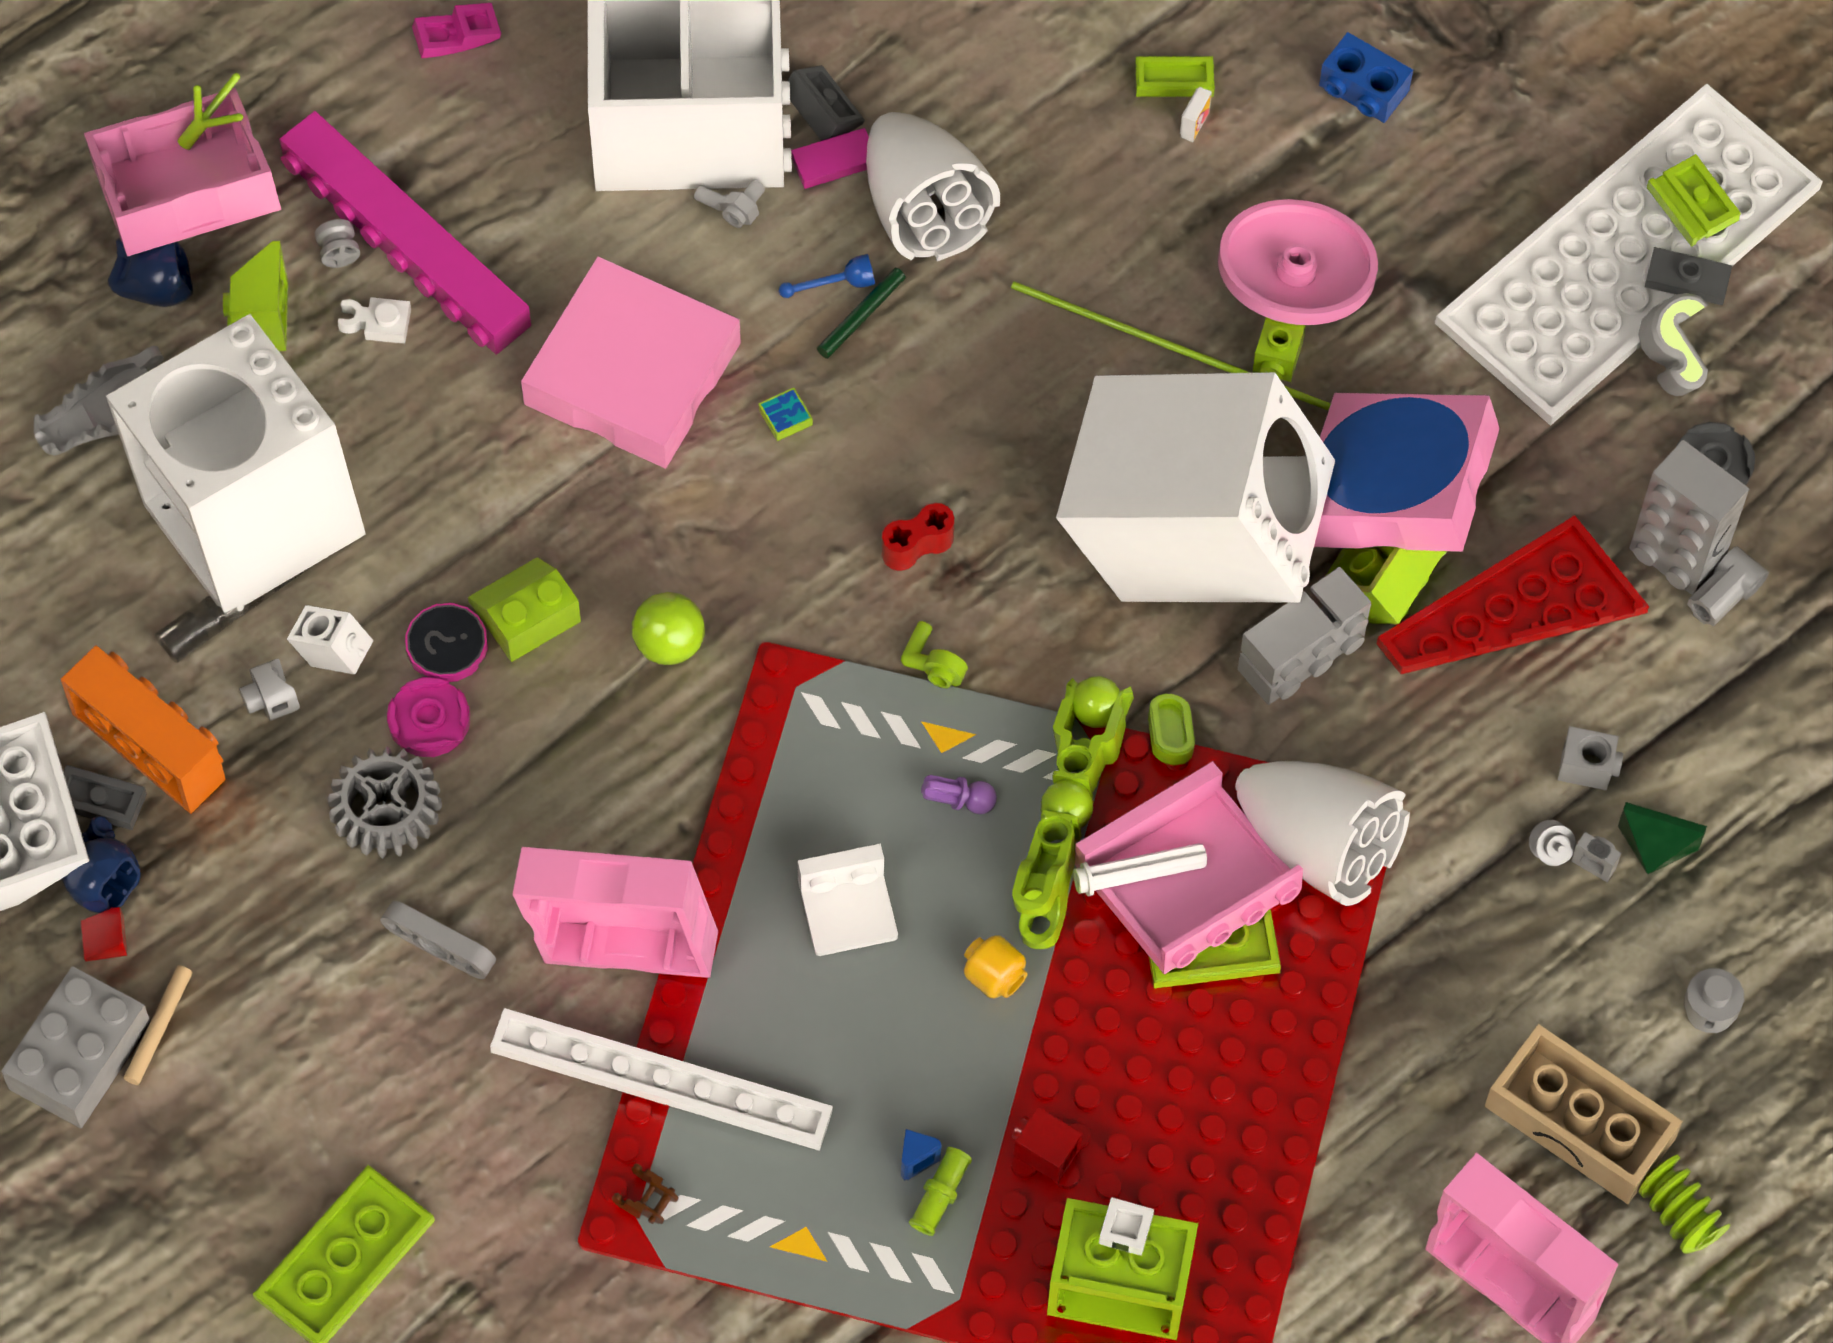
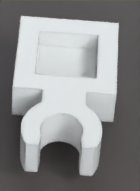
M370 297L369 307H362L355 300H342V313H350L355 316L351 319H338L339 331L351 334L360 329H365L366 340L405 344L411 314L410 301Z

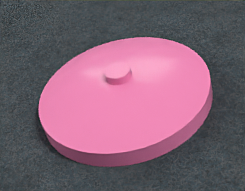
M1284 199L1254 205L1242 211L1228 224L1220 242L1218 267L1228 290L1242 304L1254 312L1279 322L1296 325H1319L1345 318L1361 308L1373 291L1378 272V258L1371 239L1357 223L1346 215L1319 203Z

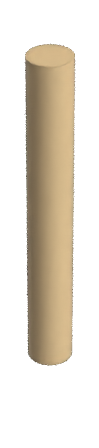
M181 965L176 967L123 1077L127 1082L134 1085L140 1084L193 973L190 969Z

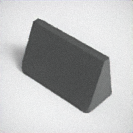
M822 65L793 71L788 79L790 81V101L821 141L849 133L863 125L865 120Z

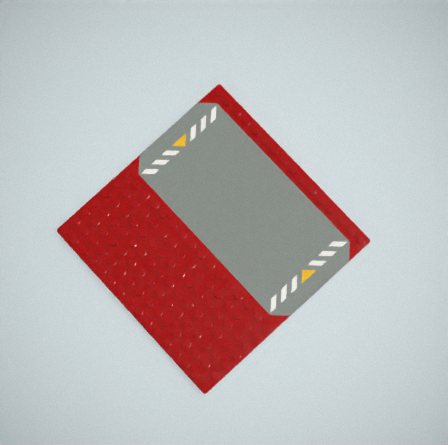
M763 642L758 648L693 861V867L718 929L710 978L659 974L637 1048L833 1106L832 1115L820 1151L622 1092L578 1236V1245L585 1251L947 1343H1273L1387 867L1383 866L1378 875L1368 882L1367 885L1371 886V893L1357 904L1345 906L1315 889L1302 879V888L1295 899L1287 904L1282 905L1279 903L1271 908L1281 965L1280 973L1154 988L1148 954L1095 890L1092 896L1077 892L1073 873L1069 884L1066 915L1058 941L1054 946L1047 949L1030 948L1021 939L1019 930L1021 913L1015 909L1012 889L1019 865L1026 859L1039 821H1041L1042 796L1047 788L1053 784V772L1058 771L1056 764L1058 752L1053 733V724L1058 711L950 686L947 689L940 688L929 680L771 642ZM1075 717L1072 736L1074 740L1088 738L1091 741L1094 735H1102L1106 727L1091 728L1083 725ZM1125 728L1118 759L1113 764L1105 765L1098 785L1094 792H1092L1093 813L1086 826L1081 828V840L1212 761L1223 773L1222 788L1243 811L1237 799V790L1235 789L1237 778L1244 769H1250L1253 765L1269 762L1195 745L1193 755L1189 761L1180 765H1169L1161 762L1154 756L1149 733ZM1075 770L1072 773H1078L1083 770ZM928 775L956 780L958 777H965L967 787L976 781L989 783L996 791L997 800L993 809L988 813L975 814L969 811L965 804H963L960 810H954L951 804L926 800L921 793V787L925 777ZM1054 840L1051 843H1059L1063 840ZM881 843L884 855V879L898 931V939L817 956L814 951L798 884V860ZM1043 916L1035 917L1030 931L1035 934H1042L1049 928L1050 922ZM1000 935L1020 951L1026 959L1024 970L1027 972V977L1022 985L1008 998H1004L1002 995L998 998L987 997L967 980L964 975V967L967 962L964 953L970 944L979 937L985 941L991 936ZM1038 1107L1082 1133L1081 1149L1058 1183L1014 1156L1015 1140L1012 1138L1013 1132L1024 1116L1031 1118ZM906 1129L939 1139L942 1144L940 1161L911 1179L904 1181L901 1177V1163ZM947 1147H954L968 1154L972 1162L968 1165L956 1189L958 1196L955 1202L948 1204L935 1229L934 1236H928L911 1227L909 1220L913 1217L926 1192L923 1189L926 1180L933 1178L946 1153ZM635 1163L642 1166V1171L645 1172L649 1169L664 1179L662 1185L668 1189L670 1187L674 1188V1193L679 1197L677 1202L670 1201L662 1212L663 1224L655 1222L651 1224L648 1222L649 1218L644 1215L638 1219L617 1206L612 1200L614 1194L619 1193L624 1201L626 1199H630L633 1202L640 1201L649 1188V1183L632 1172L631 1169ZM653 1192L645 1205L654 1209L662 1196ZM1111 1197L1152 1208L1154 1209V1215L1198 1223L1177 1340L1047 1315L1050 1281L1067 1198L1109 1206ZM1061 1307L1057 1309L1060 1313L1065 1312L1061 1309ZM1166 1328L1165 1330H1162V1332L1168 1333L1169 1330L1168 1328Z

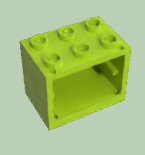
M1067 1198L1050 1281L1047 1315L1177 1340L1198 1223L1153 1215L1142 1256L1099 1244V1237L1108 1206ZM1061 1307V1309L1065 1312L1060 1313L1057 1309ZM1166 1328H1168V1330H1169L1168 1333H1163V1332H1162V1330H1165Z

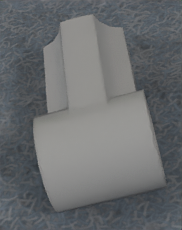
M1736 546L1723 557L1715 568L1714 574L1689 598L1687 605L1691 608L1693 616L1700 622L1715 626L1742 598L1747 600L1756 593L1767 579L1769 571Z

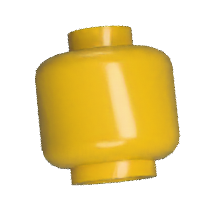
M1000 935L991 936L985 941L979 937L970 944L964 953V957L967 959L964 967L965 977L989 998H998L1001 995L1004 998L1010 997L1027 977V972L1024 970L1026 966L1024 955Z

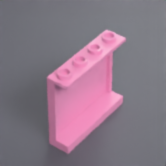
M1213 761L1076 843L1075 866L1080 868V864L1084 862L1091 866L1198 843L1203 844L1207 853V865L1204 868L1095 890L1163 974H1166L1175 967L1183 968L1196 958L1198 953L1209 946L1217 947L1223 944L1231 936L1232 932L1245 924L1250 926L1257 923L1265 915L1266 911L1279 903L1284 905L1291 902L1297 897L1302 888L1303 868L1297 865L1290 869L1260 838L1243 811L1222 788L1223 773Z

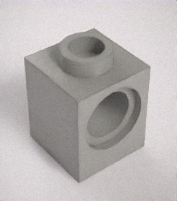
M1569 726L1563 746L1557 780L1607 790L1611 776L1619 777L1623 753L1616 751L1619 736ZM1594 755L1601 762L1596 764L1590 763L1583 756Z

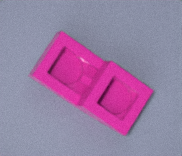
M492 3L455 5L452 15L419 17L414 19L412 25L421 58L463 52L500 39L501 36Z

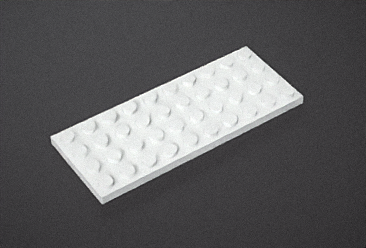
M1705 84L1436 315L1435 324L1551 426L1641 347L1638 333L1642 319L1653 307L1676 295L1645 287L1654 247L1733 266L1819 191L1823 181L1713 88ZM1696 154L1741 212V215L1736 223L1707 239L1704 237L1698 240L1696 245L1691 247L1649 192L1647 184L1649 179L1660 177L1664 171Z

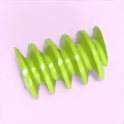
M1676 1154L1660 1163L1647 1174L1638 1193L1643 1198L1653 1197L1649 1203L1650 1209L1653 1212L1663 1211L1659 1221L1663 1226L1673 1225L1669 1233L1674 1240L1684 1238L1680 1249L1684 1254H1689L1702 1250L1717 1241L1731 1225L1727 1224L1717 1228L1715 1223L1722 1215L1721 1211L1705 1212L1712 1199L1706 1196L1696 1200L1694 1196L1701 1185L1699 1182L1687 1186L1684 1184L1691 1171L1686 1168L1675 1172L1673 1168L1681 1159Z

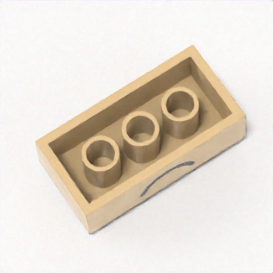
M1539 1024L1492 1085L1485 1103L1487 1109L1627 1204L1630 1203L1638 1192L1647 1174L1656 1167L1675 1141L1683 1122Z

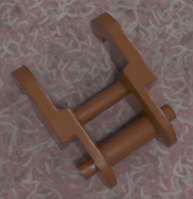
M635 1163L631 1169L632 1172L649 1183V1188L640 1201L633 1202L630 1199L624 1201L619 1193H615L612 1200L617 1206L638 1219L644 1215L649 1218L648 1222L654 1224V1222L663 1224L662 1212L670 1201L677 1202L679 1197L674 1193V1188L670 1187L668 1189L662 1185L664 1180L662 1177L649 1169L645 1172L642 1171V1166ZM653 1192H656L662 1197L655 1208L651 1209L645 1204Z

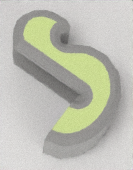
M1689 293L1677 294L1656 305L1642 319L1638 333L1641 348L1649 359L1665 366L1666 370L1660 373L1657 379L1661 387L1668 394L1674 396H1683L1701 387L1707 378L1708 369L1679 326L1681 322L1709 305L1698 295Z

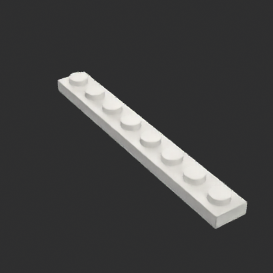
M506 1008L502 1012L490 1046L491 1053L818 1151H820L833 1110V1106Z

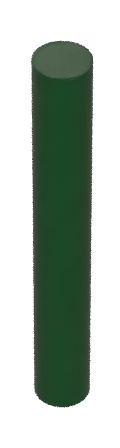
M895 267L817 347L818 352L828 359L906 279L905 274Z

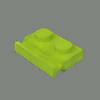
M1696 154L1664 171L1660 177L1648 180L1647 189L1691 247L1696 245L1698 240L1704 237L1707 239L1740 219L1741 212Z

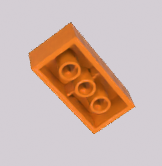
M95 645L61 678L72 715L186 811L192 814L226 780L222 767L224 761L217 749L219 744L217 739L205 727L201 726L197 729L187 721L189 719L187 714L175 702L170 701L167 704L157 696L159 694L157 689L149 680L143 676L137 679L129 673V667L119 655L112 651L107 654Z

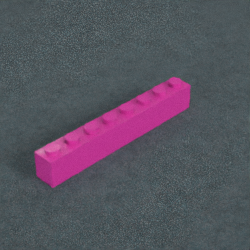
M316 111L312 112L280 138L283 154L281 161L287 170L293 175L299 173L307 181L310 190L316 197L321 200L326 198L334 205L333 207L337 215L341 219L352 222L359 228L363 239L372 248L379 247L387 254L388 261L398 272L403 273L405 271L413 278L417 289L425 297H434L440 303L444 314L451 321L457 322L459 320L467 328L468 334L478 346L484 347L486 345L497 355L531 327L529 306Z

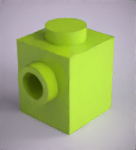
M1266 317L1255 351L1252 372H1275L1280 380L1291 382L1303 344L1306 325L1289 324Z

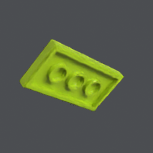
M367 1165L253 1293L254 1299L309 1343H328L434 1223V1215L371 1166Z

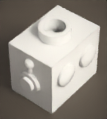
M308 605L304 607L287 638L311 667L349 674H356L374 641L350 613Z

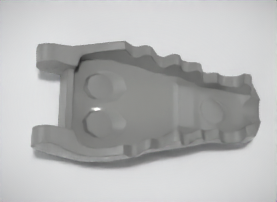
M158 346L148 347L141 353L126 359L103 364L99 371L91 372L88 375L86 383H77L71 393L65 394L60 406L54 407L45 415H35L34 435L41 448L47 454L55 456L85 442L119 435L106 395L162 363L164 357Z

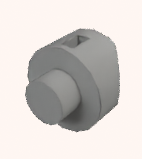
M274 659L249 669L253 683L239 688L249 714L264 709L269 721H272L300 709L294 688L285 683L286 679L279 659Z
M1708 968L1698 972L1691 979L1684 997V1007L1690 1023L1696 1029L1706 1033L1724 1031L1739 1015L1744 1003V990L1740 981L1732 973L1723 969Z

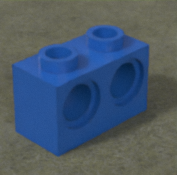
M1347 32L1322 64L1319 86L1323 87L1331 96L1342 98L1356 106L1365 116L1374 117L1385 123L1410 91L1413 69ZM1343 69H1348L1353 72H1345L1343 71ZM1376 88H1381V89H1384V90H1386V91H1378V90H1375V89H1376Z

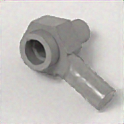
M753 180L744 192H731L730 194L721 195L704 186H699L694 198L716 210L723 211L722 215L730 225L741 228L742 225H751L759 215L756 201L765 191V187L760 182Z

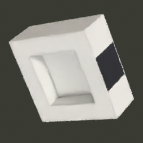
M1111 1197L1099 1237V1244L1142 1256L1154 1209Z

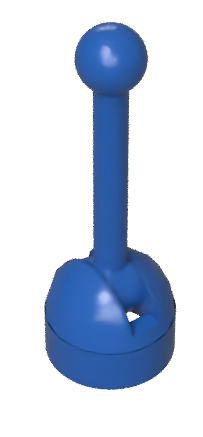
M865 254L852 258L842 273L793 285L788 282L782 283L779 287V294L783 298H790L794 292L847 280L857 288L875 285L869 256Z

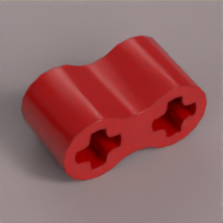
M932 503L922 508L920 513L913 519L896 520L886 525L882 532V558L884 563L893 570L904 571L914 566L916 561L923 555L930 553L939 554L947 551L954 541L955 517L953 511L942 503Z

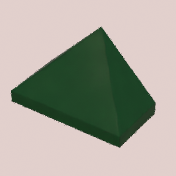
M1625 802L1618 824L1620 831L1647 874L1698 851L1707 828L1705 825Z

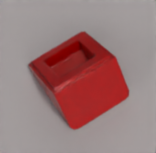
M120 907L111 908L81 920L85 962L128 956L124 916Z

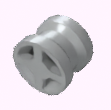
M335 219L321 224L316 229L315 238L317 244L322 247L320 256L325 266L339 268L347 266L359 258L360 250L358 243L353 240L355 232L350 221Z

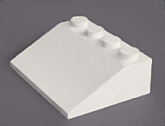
M45 712L0 727V911L23 903L67 876L74 869L90 861Z

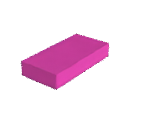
M862 128L791 150V158L804 189L867 170L866 159L869 136L866 129Z

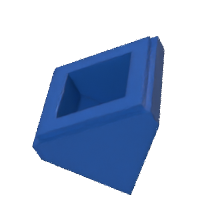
M906 1129L901 1163V1177L904 1181L911 1179L940 1161L942 1144L939 1139Z

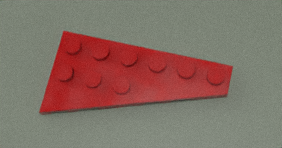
M1574 515L1378 636L1376 644L1400 674H1405L1646 614L1649 605Z

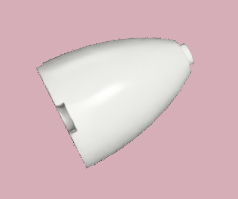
M890 112L880 116L872 125L867 143L866 165L868 183L880 221L897 251L910 260L914 257H931L935 255L937 261L967 250L979 241L988 231L985 224L991 217L994 208L1000 206L999 188L980 160L946 130L911 114ZM934 193L944 206L945 222L930 198Z
M1276 761L1256 764L1250 769H1244L1237 778L1235 785L1237 799L1247 819L1272 852L1290 869L1300 865L1303 868L1302 879L1345 906L1357 904L1371 893V886L1367 885L1368 882L1378 875L1383 866L1391 868L1402 846L1409 823L1410 812L1403 809L1402 800L1406 796L1404 792L1372 777L1327 764L1302 761Z

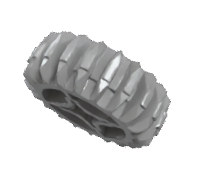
M388 746L384 749L383 756H376L371 748L367 752L368 759L364 761L354 755L352 758L354 768L341 765L339 772L342 779H332L331 783L334 793L328 796V804L332 808L329 816L331 822L337 824L335 826L336 833L340 837L347 836V845L351 849L361 844L362 853L366 856L373 848H377L378 855L382 858L385 857L387 849L394 848L396 855L401 856L403 853L402 845L408 844L409 847L416 850L418 846L416 836L429 839L431 833L428 825H437L439 818L436 811L442 808L441 798L438 797L441 792L438 782L432 781L434 779L432 769L430 767L423 768V762L419 756L408 761V752L404 749L396 757L392 756L391 749ZM410 786L419 795L413 811L407 809L406 802L404 801L407 797L406 791ZM357 793L363 796V800L366 803L363 807L364 813L359 818L351 810ZM384 800V801H383V805H379V804L377 803V802H380V801ZM387 800H392L389 804H385Z

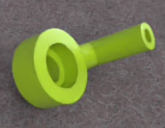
M919 621L901 655V663L905 667L925 671L929 681L940 688L947 689L950 686H959L968 670L966 662L956 654L943 649H934L929 655L921 654L933 628L930 624Z

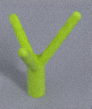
M234 73L203 113L201 87L199 85L193 87L194 119L177 140L182 148L190 150L207 128L238 122L243 119L241 113L210 119L240 79L238 73Z

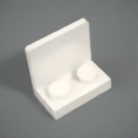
M881 843L798 860V884L814 951L817 956L898 939V931L884 879V855Z

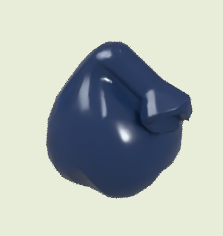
M120 237L116 239L117 259L108 278V285L115 294L158 307H171L181 304L193 294L189 261L178 241L127 257Z
M97 816L91 819L87 830L82 833L90 861L74 869L67 876L63 877L62 881L70 896L80 906L91 912L101 913L111 908H121L124 905L129 894L139 883L140 868L130 847L124 842L115 839L112 824L106 818Z

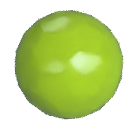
M664 592L652 595L641 603L632 620V637L637 649L645 658L657 664L674 665L686 661L698 651L705 636L704 619L700 609L690 598L679 593Z

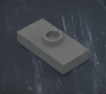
M1654 247L1645 287L1676 295L1683 293L1698 295L1706 302L1723 306L1732 265Z

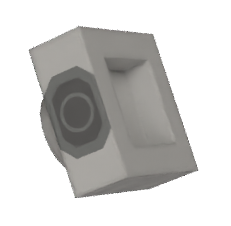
M1585 832L1576 845L1571 862L1608 883L1617 868L1621 852L1617 851L1614 845L1607 839L1599 836L1593 837Z

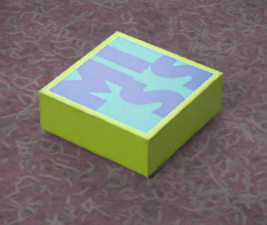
M794 387L758 403L759 412L776 441L813 425V418Z

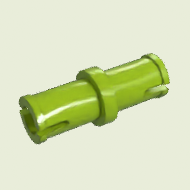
M947 1147L946 1153L933 1178L926 1180L923 1186L926 1192L913 1217L909 1220V1225L915 1230L928 1236H934L935 1229L948 1204H953L958 1196L956 1189L968 1165L972 1162L968 1154L957 1148Z

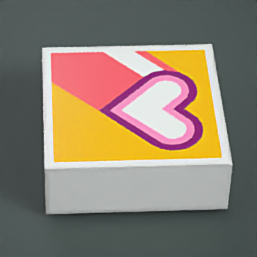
M1199 87L1194 92L1182 114L1181 138L1191 142L1195 140L1210 112L1211 91Z

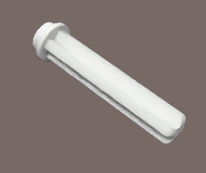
M1198 843L1091 866L1084 862L1080 864V868L1073 870L1074 883L1079 894L1086 893L1087 896L1094 895V890L1204 868L1207 865V853L1203 844Z

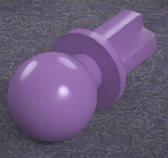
M928 775L925 777L921 787L924 799L951 804L954 810H960L963 804H965L967 809L975 814L988 813L993 809L997 800L996 791L989 783L976 781L967 787L965 777H958L956 780Z

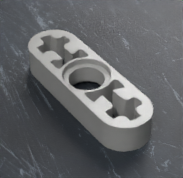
M392 901L380 919L383 926L396 936L475 978L485 979L496 962V957L484 946L404 903Z

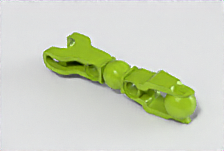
M1103 676L1088 677L1079 683L1072 678L1066 685L1065 698L1061 701L1053 724V733L1058 752L1056 762L1058 771L1053 772V784L1047 788L1042 796L1041 821H1039L1028 855L1019 865L1012 889L1015 909L1021 913L1019 930L1022 942L1033 949L1050 948L1059 939L1066 915L1069 884L1075 865L1076 841L1079 842L1081 840V828L1086 826L1092 816V792H1094L1098 785L1105 765L1113 764L1119 757L1126 728L1125 718L1134 699L1131 687L1120 691L1112 680ZM1075 717L1083 725L1091 728L1106 727L1105 732L1102 735H1094L1091 741L1088 738L1074 740L1072 729ZM1075 770H1083L1078 773H1072ZM1054 840H1063L1059 843H1051ZM1043 916L1050 922L1049 928L1042 934H1035L1030 931L1035 917Z

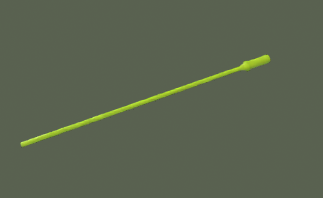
M1015 281L1012 283L1011 289L1223 371L1229 373H1251ZM1285 386L1293 398L1329 411L1331 403Z

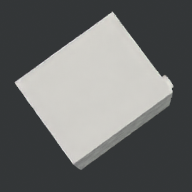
M588 0V114L596 191L697 189L699 186H704L708 189L747 188L753 180L760 182L765 188L784 187V172H792L791 148H783V138H791L790 115H783L782 105H790V81H782V72H789V48H781L780 0Z
M251 314L246 315L106 395L145 508L225 617L235 612L239 605H247L366 535L334 422Z
M1275 372L1095 376L1056 518L1121 602L1300 603L1303 588L1309 582V564L1335 459ZM1281 417L1293 426L1301 439L1306 456L1263 457L1265 439L1269 428L1275 420Z

